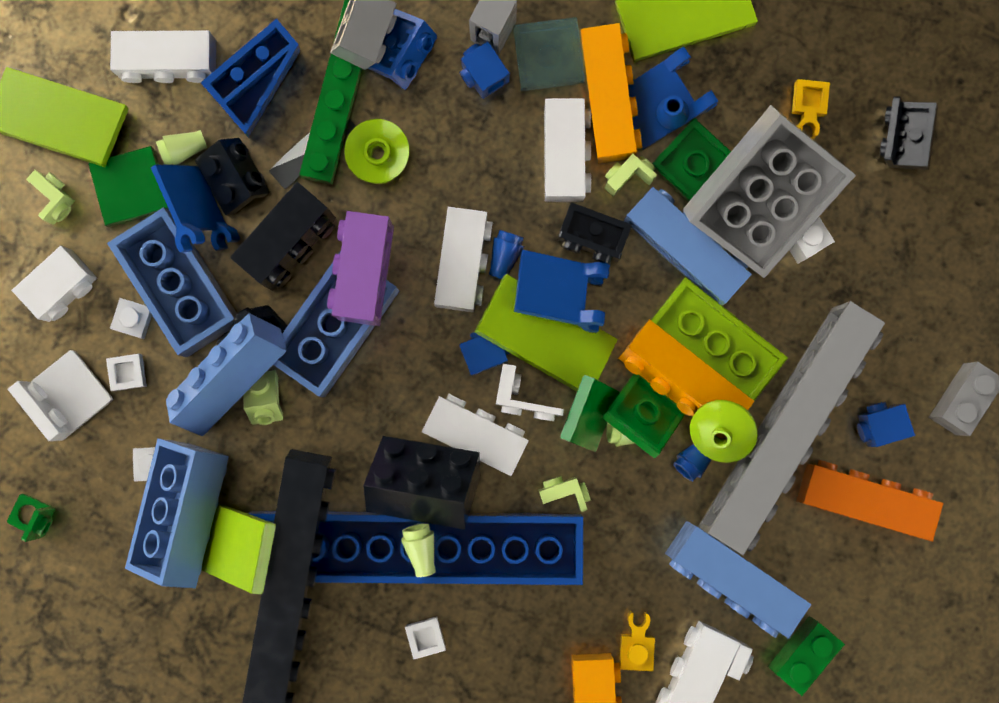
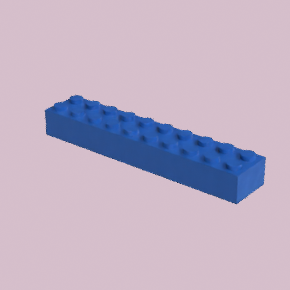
M251 511L247 514L274 523L276 511ZM329 511L326 523L320 522L318 534H324L321 553L320 555L314 554L312 566L318 567L315 583L583 585V516L581 514L469 513L465 529L370 512ZM416 524H429L430 531H434V565L436 572L426 577H416L415 570L401 542V538H403L402 530Z

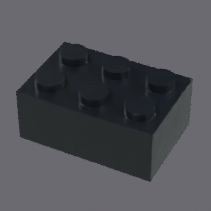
M297 181L230 258L264 287L271 291L276 287L280 289L291 278L292 274L290 271L297 263L303 264L313 253L311 247L319 238L325 239L335 227L333 222L336 220V217L328 207Z
M382 436L363 485L366 512L465 529L480 481V452Z

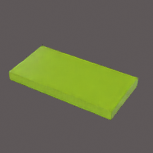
M615 0V6L624 33L628 35L629 49L634 63L754 26L758 22L751 0Z
M9 67L5 68L0 80V134L106 167L129 110L125 104Z
M505 274L474 333L575 391H578L584 375L599 380L618 339L600 328L597 333H592L574 324L514 312L518 280Z
M686 277L651 319L656 325L754 401L788 359L787 356Z
M218 503L210 530V539L207 543L202 562V571L251 594H262L276 524Z

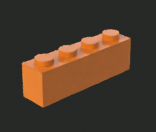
M818 460L817 465L806 464L796 502L933 542L943 507L942 502L932 500L933 493L913 488L911 494L901 491L902 484L886 479H882L880 484L868 481L869 474L850 469L849 475L837 472L838 465Z

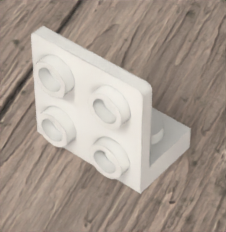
M74 350L68 351L31 382L17 381L8 388V391L48 441H63L113 400L112 396Z
M503 364L496 405L502 406V413L520 416L522 410L533 411V418L547 421H555V415L563 416L564 409L510 400L511 394L517 395L519 392L522 374L515 373L516 366Z

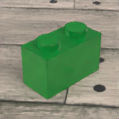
M809 616L767 667L798 694L803 696L845 644L820 622Z

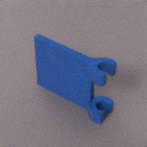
M685 47L680 48L666 60L634 79V84L628 85L629 97L636 96L638 116L632 117L634 129L640 128L642 150H645L678 129L665 128L657 120L656 110L663 99L675 95L685 101L689 109V116L685 124L717 106L718 99L712 90L694 101L677 74V70L690 63L689 59H691V56ZM669 105L668 110L676 112L679 110V107Z
M155 164L151 167L175 222V244L180 253L193 250L190 239L192 244L204 243L205 236L202 231L212 230L211 244L216 251L228 248L225 243V237L228 243L240 240L237 230L225 223L210 187L198 166Z
M522 250L514 312L574 324L587 332L597 333L599 326H604L605 312L585 310L587 284L602 286L604 278L607 279L609 277L610 265L602 262L581 263Z

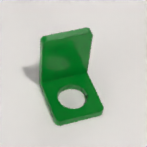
M20 494L7 519V523L24 531L21 540L25 542L40 539L50 529L52 524L51 517L56 508L26 494ZM25 505H32L36 510L29 523L26 524L20 518V511Z

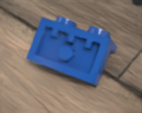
M395 8L393 15L397 16L395 25L389 34L386 33L382 43L386 45L385 53L378 64L375 63L368 69L393 80L400 88L406 90L411 81L416 77L418 69L427 54L432 50L437 34L425 20Z

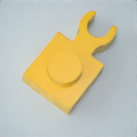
M797 79L794 84L792 114L801 115V121L797 126L801 130H803L804 125L810 126L813 131L812 139H814L820 132L817 117H825L827 115L830 82Z
M630 611L627 621L631 628V634H621L620 670L654 671L655 637L645 635L650 625V616L647 612H644V622L636 625L633 623L634 613Z

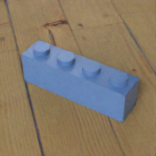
M652 187L623 221L632 224L631 228L691 282L716 300L721 306L726 304L752 275L746 270L748 265L736 256L729 255L720 244L690 223L685 213H682L673 205L675 200L669 193L663 189L658 191Z
M250 313L239 323L235 324L230 333L211 349L209 355L198 367L193 368L178 388L172 390L168 395L166 406L170 423L204 436L287 351L281 329Z

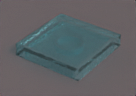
M577 17L513 25L521 91L585 83Z

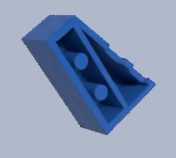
M276 18L201 82L248 138L300 53L299 44Z

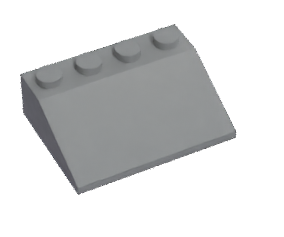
M770 105L687 203L683 211L690 223L765 278L856 175L786 116Z

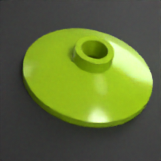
M370 119L358 124L350 132L345 142L344 154L346 163L355 176L368 183L381 184L395 179L403 172L409 160L410 148L406 135L396 124L384 119ZM382 149L384 155L380 159H375L372 156L373 151Z
M715 400L702 405L695 412L690 423V435L695 447L704 456L718 462L729 463L745 458L755 447L758 437L757 425L750 412L743 406L728 400ZM716 434H724L727 440L718 438Z

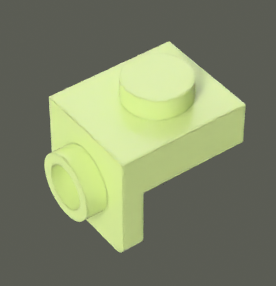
M632 154L623 165L617 162L605 175L608 181L604 189L614 197L634 174L650 185L657 177V174L654 172L655 167L645 157L640 156L638 158Z
M34 170L26 180L50 200L38 216L42 220L54 225L69 215L71 211L70 206L75 200L62 190L65 184L51 172L44 175Z
M275 370L267 371L243 395L244 410L252 425H268L272 422L283 420V412L279 405L278 375Z
M561 476L543 482L544 488L538 490L543 504L574 494L581 512L588 510L585 502L591 501L585 482L578 483L576 477L565 481L562 480Z

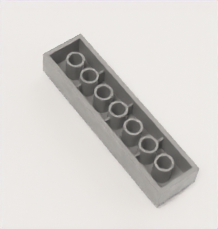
M851 301L832 307L759 426L755 447L749 455L737 462L698 528L741 555H744L746 550L750 552L754 549L760 539V534L757 532L764 521L768 523L773 518L778 509V505L775 503L782 492L786 494L794 484L796 477L793 473L799 464L804 465L813 452L811 444L815 437L823 435L831 422V419L828 418L834 406L838 408L846 399L849 391L845 388L851 378L856 379L861 374L866 365L863 359L869 349L874 350L883 337V333L880 331L885 324L884 321Z

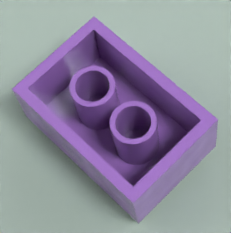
M347 211L346 219H340L337 239L342 241L341 253L335 254L333 260L332 274L337 275L335 289L330 288L327 308L332 309V316L340 321L380 326L394 226L388 216Z

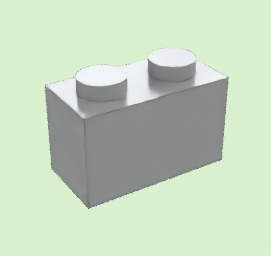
M349 0L330 53L364 70L375 63L378 64L386 50V45L382 44L385 35L392 31L397 16L393 15L397 3L391 0Z
M479 0L469 19L470 41L476 44L479 43L480 46L488 41L496 54L499 55L516 23L517 0Z
M979 362L963 363L928 418L956 436H971L999 392V375Z

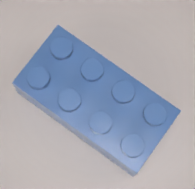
M163 207L107 244L176 354L189 357L229 331L235 324L234 318L237 313L191 240L190 244L193 250L190 252H179L175 244V222L170 211Z
M333 262L282 333L287 351L273 364L314 394L323 398L327 396L375 327L373 325L340 321L332 316V309L327 308L330 288L335 289L337 275L332 274ZM388 280L386 281L382 316L400 292Z
M157 439L125 569L160 586L196 588L202 571V562L207 543L210 539V530L215 510L218 506V498L223 478L226 474L229 456L190 443Z
M688 521L685 522L665 552L672 559L669 565L689 580H691L693 575H696L699 578L697 584L717 599L722 594L725 595L727 598L724 603L745 618L753 614L754 617L751 621L775 638L781 633L789 639L811 606L805 599Z

